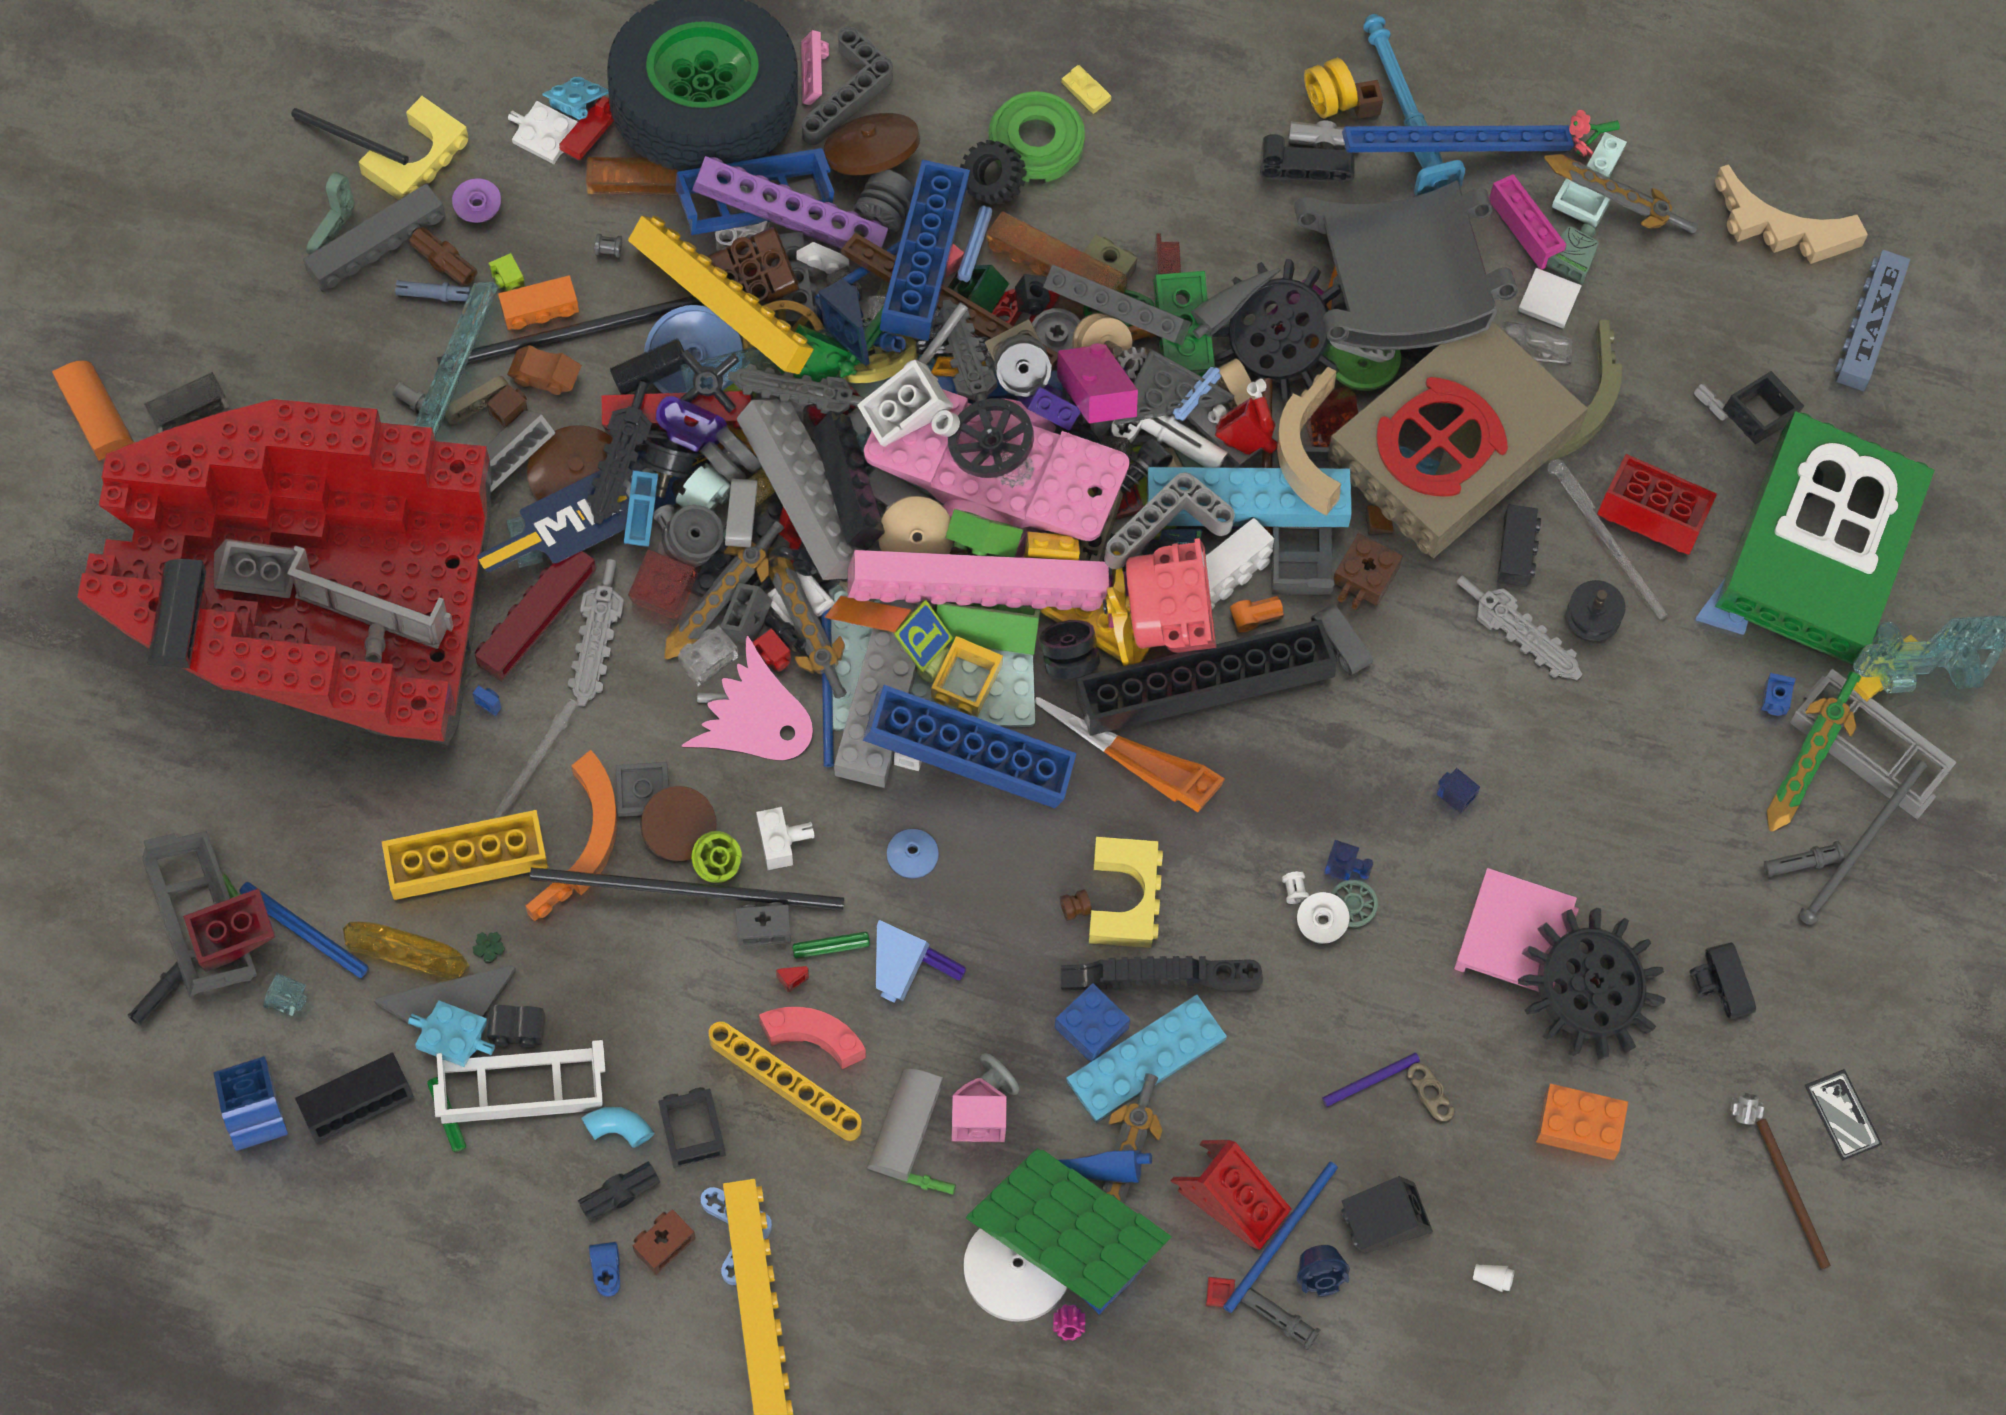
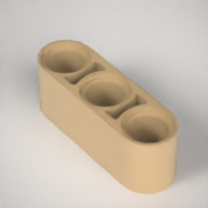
M1234 359L1218 368L1221 375L1217 382L1219 387L1235 395L1233 400L1228 403L1231 410L1249 398L1255 400V396H1251L1247 392V386L1251 383V380L1238 359Z

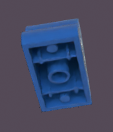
M265 1056L213 1072L221 1114L236 1151L288 1135Z

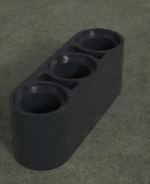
M1730 942L1707 948L1705 950L1707 964H1711L1713 968L1711 972L1715 984H1718L1720 987L1718 995L1728 1019L1755 1013V1000L1735 945Z

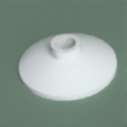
M1326 892L1315 893L1301 903L1297 913L1298 926L1303 935L1309 940L1316 943H1330L1339 939L1346 932L1349 925V911L1346 904L1338 896ZM1320 917L1328 918L1326 924H1321L1318 920Z

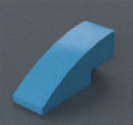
M633 470L624 544L649 547L658 474Z

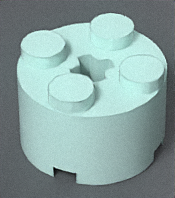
M705 463V468L699 467L683 486L685 493L684 495L680 493L677 495L676 503L682 508L694 504L705 506L714 511L713 509L718 503L723 505L729 499L731 482L708 463Z

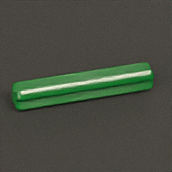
M865 931L794 943L792 946L793 955L795 958H803L870 946L868 932Z
M438 1077L427 1081L433 1100V1085L438 1084ZM447 1096V1110H448V1109H452V1107H451L450 1101H449L448 1096ZM444 1123L443 1127L452 1151L458 1152L465 1149L466 1144L458 1123Z

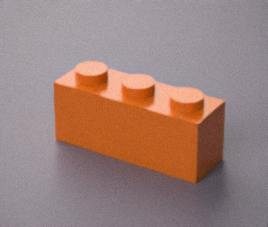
M570 275L498 293L507 330H519L526 327V325L546 323L550 319L569 317L579 312Z

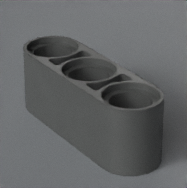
M1332 604L1311 616V622L1322 620L1335 658L1348 675L1352 676L1373 663L1371 653L1336 605Z

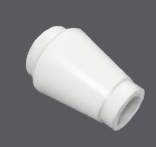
M1476 1264L1473 1280L1500 1292H1503V1290L1510 1291L1514 1270L1508 1269V1266Z

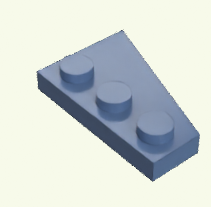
M1723 580L1695 620L1744 635L1748 624L1744 617L1715 607L1724 583Z

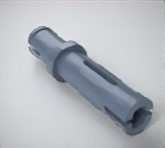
M401 280L396 282V286H398L395 288L396 296L440 299L442 302H448V300L470 302L471 299L469 297L471 295V287L451 286L445 282L442 285Z

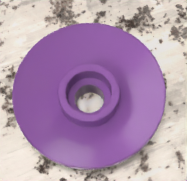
M475 178L461 183L456 188L452 197V204L456 214L463 220L474 223L484 222L498 212L501 206V195L498 188L492 182ZM475 203H481L480 206H474Z

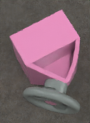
M983 1053L980 1056V1062L986 1072L980 1078L963 1085L953 1094L952 1141L1005 1142L1006 1096L998 1091V1089L1002 1088L1009 1094L1016 1095L1019 1092V1085L1009 1070L991 1054Z

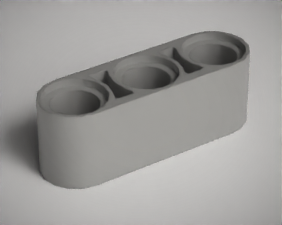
M732 478L725 546L751 548L757 480Z

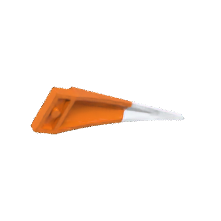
M1039 697L1035 699V703L1172 801L1176 802L1179 800L1196 812H1199L1225 780V778L1202 764L1152 749L1110 731L1090 736L1085 720Z

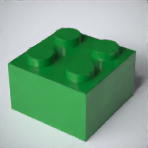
M799 324L795 332L807 338L806 343L814 350L800 374L793 373V377L802 379L804 375H808L815 382H821L822 378L837 377L840 371L838 363L839 361L844 362L849 351L836 339ZM777 366L780 373L784 375L785 371H783L779 366Z

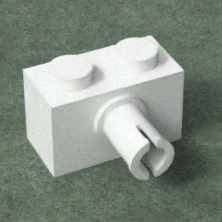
M782 807L756 812L767 870L792 866L793 858L790 845L795 841L813 839L812 823L789 827L788 824H785Z

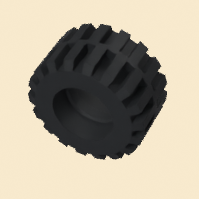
M986 140V143L978 142L977 148L972 146L969 149L971 153L964 155L963 159L966 161L965 164L960 165V168L970 170L967 190H969L968 193L971 196L991 205L996 203L1002 205L1005 204V200L1012 201L1014 199L1012 195H1019L1021 192L1019 187L1020 185H1025V181L1022 178L1027 176V171L1022 169L1026 166L1025 162L1020 159L1022 156L1015 149L999 141ZM1000 160L1002 164L1000 178L994 184L987 185L984 179L987 166L993 161Z

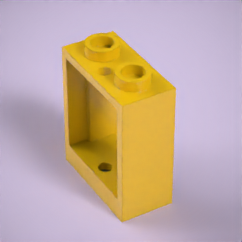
M956 636L931 687V698L940 705H950L962 713L978 717L1001 670L1003 655ZM957 657L990 670L975 702L942 689Z

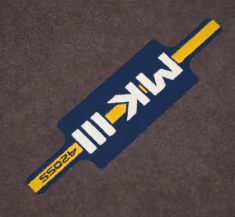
M702 448L698 450L700 452L699 457L694 459L692 471L705 466V463H710L700 451ZM643 450L636 452L638 453L637 461L630 462L629 469L658 474L657 489L661 473L641 465V458L646 457V452ZM601 470L522 508L520 514L525 521L523 532L478 554L479 562L485 571L491 572L532 551H542L548 555L553 563H559L625 530L631 479L624 480L623 485L627 488L625 496H619L617 502L621 504L620 512L613 513L601 525L594 523V516L590 510L591 505L586 502L588 495H594L596 488L592 486L594 478H600ZM670 476L664 498L655 495L653 513L664 505L673 506L677 504L676 497L672 492V485L681 477Z

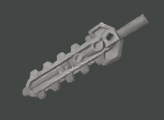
M612 559L606 561L602 585L584 592L580 612H583L582 615L587 618L586 625L580 626L579 634L583 635L582 643H576L575 651L580 653L578 661H573L571 666L576 671L575 678H571L568 681V687L573 689L578 706L585 707L587 702L595 697L596 693L603 692L604 684L599 682L600 675H606L607 666L603 664V660L606 657H610L611 648L607 647V641L613 640L615 633L614 630L610 629L611 623L617 622L618 618L621 619L624 608V599L611 587L617 563Z
M1462 575L1458 579L1457 584L1479 601L1477 605V620L1490 630L1492 628L1495 630L1502 628L1507 633L1505 638L1508 641L1516 640L1522 645L1520 651L1524 654L1531 652L1536 656L1534 662L1539 666L1547 665L1551 669L1549 675L1552 677L1561 676L1578 681L1582 676V672L1578 668L1579 665L1575 659L1577 653L1572 649L1564 650L1560 646L1562 641L1558 637L1553 639L1546 635L1547 629L1543 625L1536 627L1531 623L1533 617L1529 613L1520 614L1517 611V600L1503 588L1494 591L1488 590L1485 594L1465 576Z

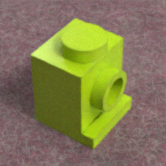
M511 253L489 262L491 276L495 279L499 289L504 288L506 292L525 287L524 277Z

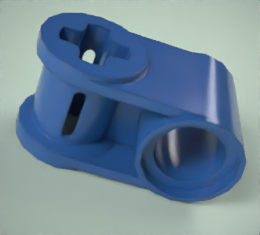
M617 1242L589 1245L593 1280L597 1291L605 1297L614 1296L618 1293L621 1284ZM610 1277L609 1285H604L605 1278Z

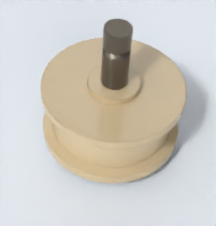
M1094 313L1085 317L1077 325L1072 338V346L1074 349L1088 347L1096 343L1105 344L1116 358L1120 357L1122 351H1128V349L1132 348V336L1128 327L1120 320L1105 313Z

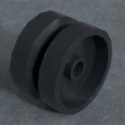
M1067 620L1058 622L1047 627L1039 636L1042 653L1044 654L1043 659L1046 673L1051 677L1058 679L1082 677L1094 671L1100 664L1098 648L1095 645L1097 641L1094 627L1086 621Z

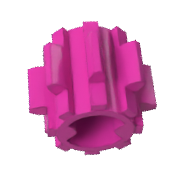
M1063 1305L1061 1309L1058 1308L1057 1313L1053 1314V1331L1057 1332L1058 1337L1061 1336L1063 1340H1076L1077 1337L1082 1335V1332H1085V1313H1081V1309H1078L1076 1305Z

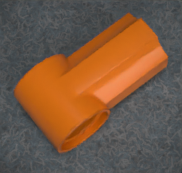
M1278 596L1252 603L1250 600H1242L1230 606V611L1239 633L1252 631L1259 624L1283 619L1284 617L1283 606Z

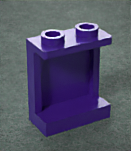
M1048 383L1044 388L1038 387L1034 395L1028 397L1016 396L1028 410L1070 431L1081 412L1076 405L1062 398L1063 391Z

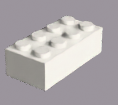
M1255 518L1251 519L1206 555L1212 609L1215 607L1214 604L1220 599H1227L1237 585L1246 584L1251 579L1252 573L1257 569L1261 571L1271 562L1270 557L1273 552L1274 538Z

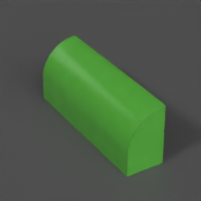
M946 602L937 605L936 615L953 637L949 643H953L957 636L984 648L1034 655L1041 609H1034L1032 606L1024 605L1018 608H1010L1007 605L1001 604L985 607L979 603L961 606L957 605L956 602Z

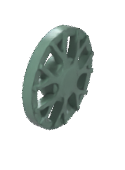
M1347 880L1339 883L1332 890L1331 894L1342 899L1348 908L1349 920H1351L1348 927L1364 926L1374 918L1378 908V900L1374 890L1369 885L1359 880ZM1353 885L1361 887L1359 894L1352 893ZM1341 888H1344L1348 893L1344 898L1337 892ZM1369 893L1372 900L1364 902L1362 896ZM1363 907L1373 909L1372 913L1368 915L1362 912ZM1359 914L1362 921L1354 922L1353 915Z

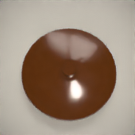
M877 113L849 121L836 129L825 142L824 154L829 166L843 174L867 175L882 172L904 162L917 150L920 144L918 126L911 118L896 113Z
M584 425L567 426L555 430V434L535 451L528 461L527 478L529 488L535 500L538 501L600 471L598 469L599 461H605L607 453L603 451L605 444H611L613 438L602 430Z

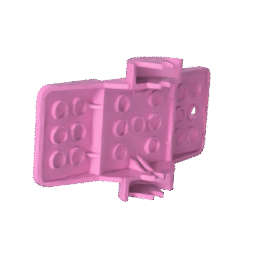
M942 389L949 401L953 403V408L949 411L957 416L965 408L972 405L968 403V398ZM1011 399L1005 400L1016 403L1029 416L1034 430V443L1030 454L1018 468L999 477H975L960 469L949 451L948 437L935 433L932 429V423L899 438L886 447L880 445L873 431H871L864 447L866 461L874 467L926 489L940 503L944 504L943 507L950 517H952L954 509H958L990 520L1007 523L1017 528L1031 526L1085 541L1095 540L1102 533L1129 469V458L1125 453L1064 431L1061 432V435L1054 433L1056 427L1053 422L1028 410L1021 402ZM991 411L993 420L990 423L992 427L997 426L1003 411ZM980 414L967 423L980 432L984 430ZM1012 414L1004 433L1021 423ZM961 431L958 445L979 442ZM1024 432L1006 443L1021 445ZM981 451L961 454L966 460L972 462ZM1003 451L1001 453L1002 461L1008 460L1015 453ZM990 455L981 466L995 465L993 456ZM1094 486L1102 490L1101 496H1089V488H1094Z

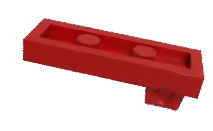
M602 96V98L595 102L588 110L587 117L580 119L559 143V150L581 160L614 122L609 98Z

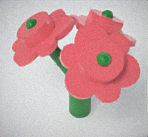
M1578 110L1576 116L1571 117L1569 131L1572 135L1576 136L1572 139L1577 154L1582 157L1588 156L1591 158L1593 151L1588 146L1601 133L1619 130V121L1616 120L1597 125L1590 124V116L1586 115L1584 110ZM1590 130H1595L1594 134L1585 143L1579 140V138L1583 137V134H1588Z

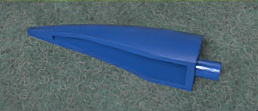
M1141 1150L1109 1151L1075 1159H1059L1058 1161L1069 1169H1074L1086 1179L1118 1183H1139L1141 1164H1151L1152 1154L1141 1153Z

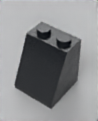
M1401 1176L1341 1200L1344 1206L1341 1210L1343 1218L1347 1224L1350 1223L1353 1231L1351 1234L1352 1242L1356 1249L1365 1253L1433 1232L1415 1183Z

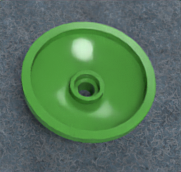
M1331 345L1327 353V359L1333 361L1340 371L1336 374V379L1352 389L1369 391L1381 388L1393 380L1400 367L1401 352L1400 350H1395L1392 359L1376 362L1337 349ZM1358 363H1364L1366 366H1359Z

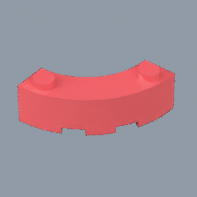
M805 1007L777 1008L759 1014L760 1025L771 1047L785 1042L808 1041L819 1045L820 1048L828 1052L838 1062L841 1069L866 1058V1049L857 1035L846 1024L830 1014Z

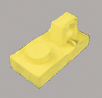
M1080 65L1074 67L1061 80V83L1092 114L1111 101V95Z

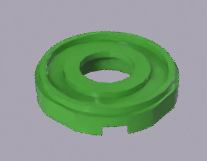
M1025 92L1011 97L994 113L989 125V140L999 141L1015 149L1022 156L1020 159L1026 165L1022 169L1027 171V176L1022 178L1023 181L1029 182V179H1045V182H1049L1062 177L1079 162L1084 149L1085 128L1079 113L1061 97L1047 92ZM1042 120L1053 125L1055 136L1047 145L1034 147L1023 142L1019 135V127L1026 121ZM996 160L995 162L1002 167L1000 160Z

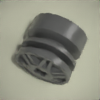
M891 170L873 173L865 184V190L859 195V199L854 205V211L861 218L869 221H879L882 223V226L888 228L887 233L897 232L906 218V212L910 208L915 187L908 179Z

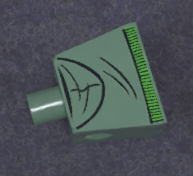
M1584 224L1580 231L1573 227H1568L1560 235L1566 243L1565 251L1549 257L1546 266L1583 285L1599 242L1593 239L1596 233L1595 228L1589 224Z

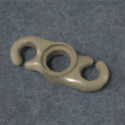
M1422 1063L1411 1065L1407 1070L1409 1078L1413 1077L1417 1069L1424 1072L1423 1079L1418 1080L1414 1078L1412 1080V1084L1417 1087L1421 1102L1424 1103L1433 1118L1439 1121L1451 1119L1455 1111L1453 1106L1448 1108V1112L1445 1115H1441L1437 1111L1439 1105L1448 1106L1450 1104V1101L1443 1093L1442 1084L1436 1079L1427 1065ZM1426 1086H1434L1438 1090V1096L1432 1099L1424 1095L1423 1089Z

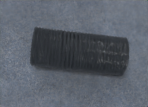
M673 339L658 347L656 346V348L650 351L648 350V352L645 351L642 355H637L635 358L633 357L628 359V361L626 360V362L617 364V366L610 367V372L620 394L627 395L636 391L640 381L649 385L661 380V378L669 377V375L688 368L689 366L680 357L684 349L679 339Z

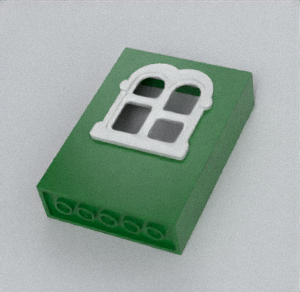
M1795 411L1781 431L1715 607L1728 613L1731 612L1742 616L1749 622L1855 666L1871 647L1935 470L1929 468L1923 462H1915L1899 452H1891L1875 442H1868L1859 438L1854 433L1844 432L1835 428L1830 423L1820 422L1813 419L1809 414ZM1822 461H1835L1844 469L1845 481L1840 492L1832 491L1813 482L1812 477L1815 469ZM1861 477H1873L1883 486L1884 495L1875 519L1867 518L1847 508L1854 484ZM1809 492L1830 500L1835 504L1824 536H1817L1796 526V520L1804 498ZM1846 519L1869 530L1870 534L1862 553L1855 552L1835 542V535L1841 520Z

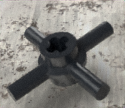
M688 349L684 351L680 357L695 373L693 377L694 387L680 399L691 403L700 394L703 396L714 395L727 412L730 413L736 406L721 389L723 386L722 376L740 361L738 357L733 353L716 368L712 366L702 367ZM711 377L713 379L711 383L713 386L710 384L704 385L703 381L705 378Z

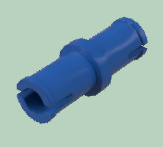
M882 332L873 345L887 352H901L900 349L904 350L906 342L903 337L896 336L894 333Z

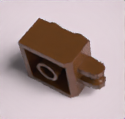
M1358 533L1334 574L1333 580L1335 584L1343 588L1337 601L1343 603L1348 597V593L1351 592L1357 595L1352 602V609L1357 610L1363 599L1377 606L1398 572L1403 556Z

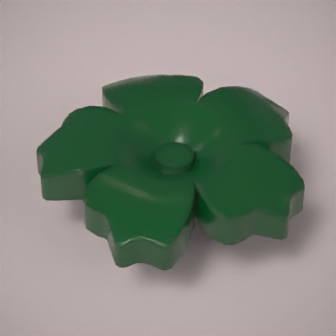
M484 932L477 934V945L472 947L473 954L479 958L484 956L485 962L495 960L496 954L502 955L505 950L503 943L499 942L501 935L498 932H490L488 937Z

